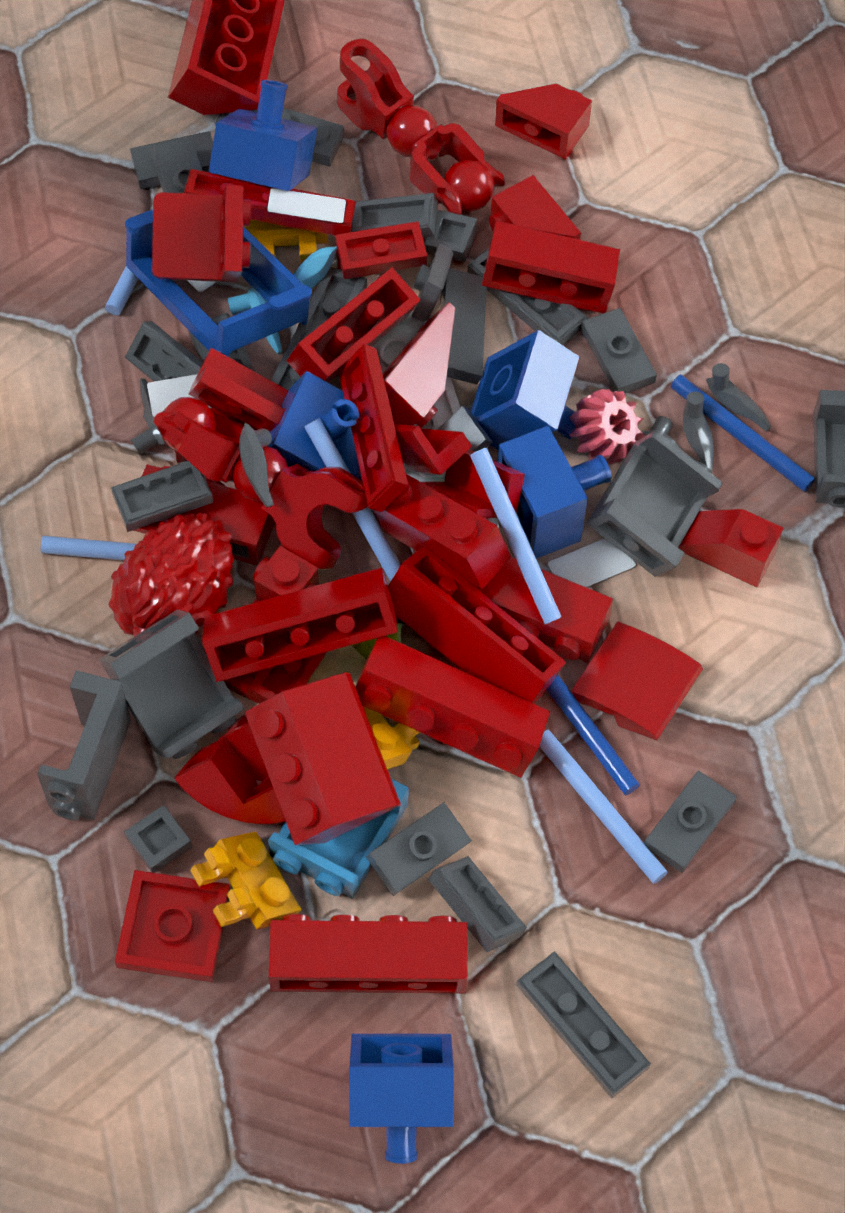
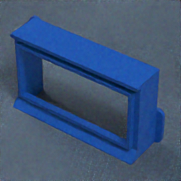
M153 209L128 218L125 221L126 267L208 351L213 348L229 356L236 349L300 322L303 325L308 324L309 299L312 296V289L309 286L303 285L244 227L243 242H250L249 268H242L241 276L267 302L220 321L217 326L172 279H158L152 274Z

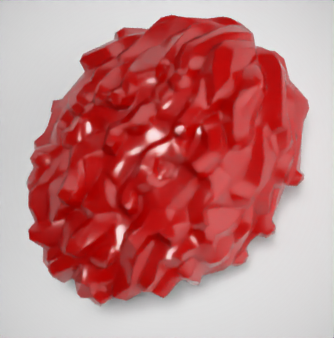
M199 512L196 515L188 514L184 516L178 514L171 517L167 522L161 521L157 525V529L147 531L143 540L134 546V550L125 552L124 563L120 564L117 571H114L111 575L113 584L111 599L108 603L109 608L114 613V620L123 630L124 634L135 637L176 610L190 613L198 628L203 626L204 617L215 614L219 608L226 607L227 590L233 585L231 568L234 557L232 555V545L230 544L232 539L231 533L226 532L220 520L211 521L210 515L207 513Z

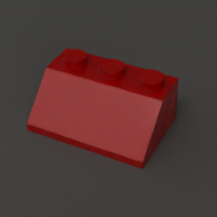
M344 672L283 691L245 711L295 845L326 843L401 805L350 673Z

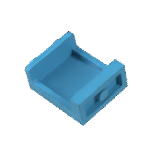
M391 779L400 800V806L326 843L295 845L285 822L279 834L273 832L268 840L270 856L274 857L273 862L291 874H298L300 871L314 878L315 884L330 895L340 896L342 893L354 899L372 868L366 856L388 841L408 806L409 787Z

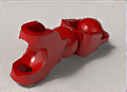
M362 38L352 40L342 47L339 67L347 80L342 82L337 88V105L339 109L358 128L366 131L372 130L383 140L387 137L395 152L403 157H411L410 182L424 194L434 193L438 203L443 204L448 212L462 215V212L473 213L483 209L491 200L495 187H503L505 185L503 174L484 160V151L459 124L450 123L445 126L442 124L437 126V122L431 112L421 106H413L414 95L402 83L392 61L372 42ZM357 55L365 57L370 62V67L364 71L351 58ZM355 93L357 101L351 100L348 95ZM450 155L458 162L452 164L443 178L428 160Z
M180 397L170 402L163 412L156 414L153 423L160 432L163 441L172 450L179 452L208 479L225 483L233 480L235 488L244 498L262 502L246 476L239 453V439L244 425L220 414L213 413L204 401L192 397ZM268 446L262 447L267 463L269 492L274 505L266 508L263 504L261 509L273 517L276 523L277 535L282 546L318 567V569L333 568L340 557L341 547L324 529L321 519L323 508L326 504H329L347 513H355L367 508L368 504L363 482L341 467L330 466L317 471H309L299 464L288 467L286 459L277 449Z

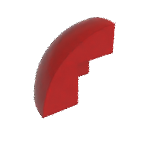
M246 714L242 715L234 724L228 727L229 731L222 735L218 741L208 746H203L174 778L181 788L198 803L224 817L254 824H272L286 821Z

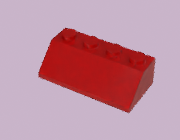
M192 0L167 98L202 115L230 113L238 109L247 111L257 110L261 92V81L268 79L285 0Z

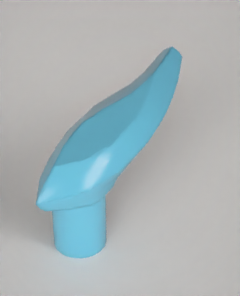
M337 247L320 248L312 253L298 267L294 276L303 285L309 286L311 289L315 287L325 277L335 261Z
M253 287L246 294L228 298L232 315L266 303L265 299ZM279 332L267 336L266 339L278 355H281L283 351Z

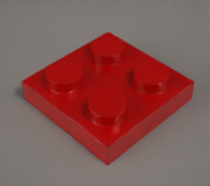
M134 870L115 958L116 968L213 982L224 926L221 927L213 909L217 905L229 902L226 894L231 890L230 884L212 882L198 886L193 878Z

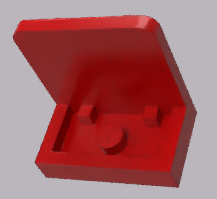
M226 185L223 195L157 193L153 200L152 274L158 279L238 283L242 268H249L250 242H243V226H250L251 200L243 199L244 186Z

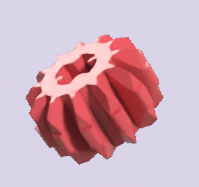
M600 389L593 392L592 395L582 398L576 403L577 411L569 417L576 426V429L569 436L578 438L580 442L577 452H588L589 460L602 455L609 465L619 463L622 459L626 458L634 443L644 437V434L638 429V425L644 418L637 417L634 413L637 402H626L624 391L611 392L610 389Z

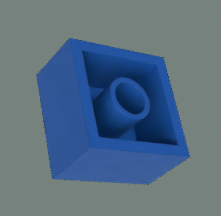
M262 80L257 113L238 109L216 122L209 172L290 191L310 175L318 127L282 119L288 85L274 80Z
M537 330L487 358L471 412L493 442L490 444L492 447L499 450V444L549 426L552 432L557 430L567 439H571L572 436L569 435L576 429V426L569 417L575 411L567 407L565 403L579 360L578 355L540 330Z
M306 371L288 390L281 406L285 409L279 425L270 432L272 439L268 447L277 449L286 459L288 467L299 464L309 471H317L326 467L304 428L307 424L320 418L350 473L356 477L360 467L351 427L356 424L357 421L355 419L359 418L358 408L352 401L344 399L342 390Z
M549 426L499 444L498 462L525 474L516 515L535 558H540L580 542L588 500L584 491L603 483H609L612 479L611 471L605 458L602 455H598L594 459L571 467Z
M351 1034L349 1127H386L387 1150L385 1151V1159L389 1162L400 1164L414 1162L417 1160V1127H453L454 1063L452 1035Z

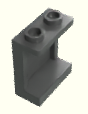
M820 390L813 411L816 503H825L833 507L844 508L845 391Z
M653 431L634 443L586 524L656 577L677 567L684 555V552L678 548L705 500L719 492L723 483L712 474L708 466L695 461L682 451L674 439L658 431Z
M181 610L174 611L99 659L110 679L122 682L128 709L154 752L166 759L170 757L179 759L189 754L198 746L196 740L210 731L215 734L227 729L237 720L235 715L244 709L242 702L232 696L224 681L216 682L205 649L195 633L199 628L191 614Z
M76 670L70 690L81 725L85 727L69 768L67 770H60L40 765L37 775L47 803L56 815L73 821L79 820L80 817L94 820L131 723V717L122 682Z

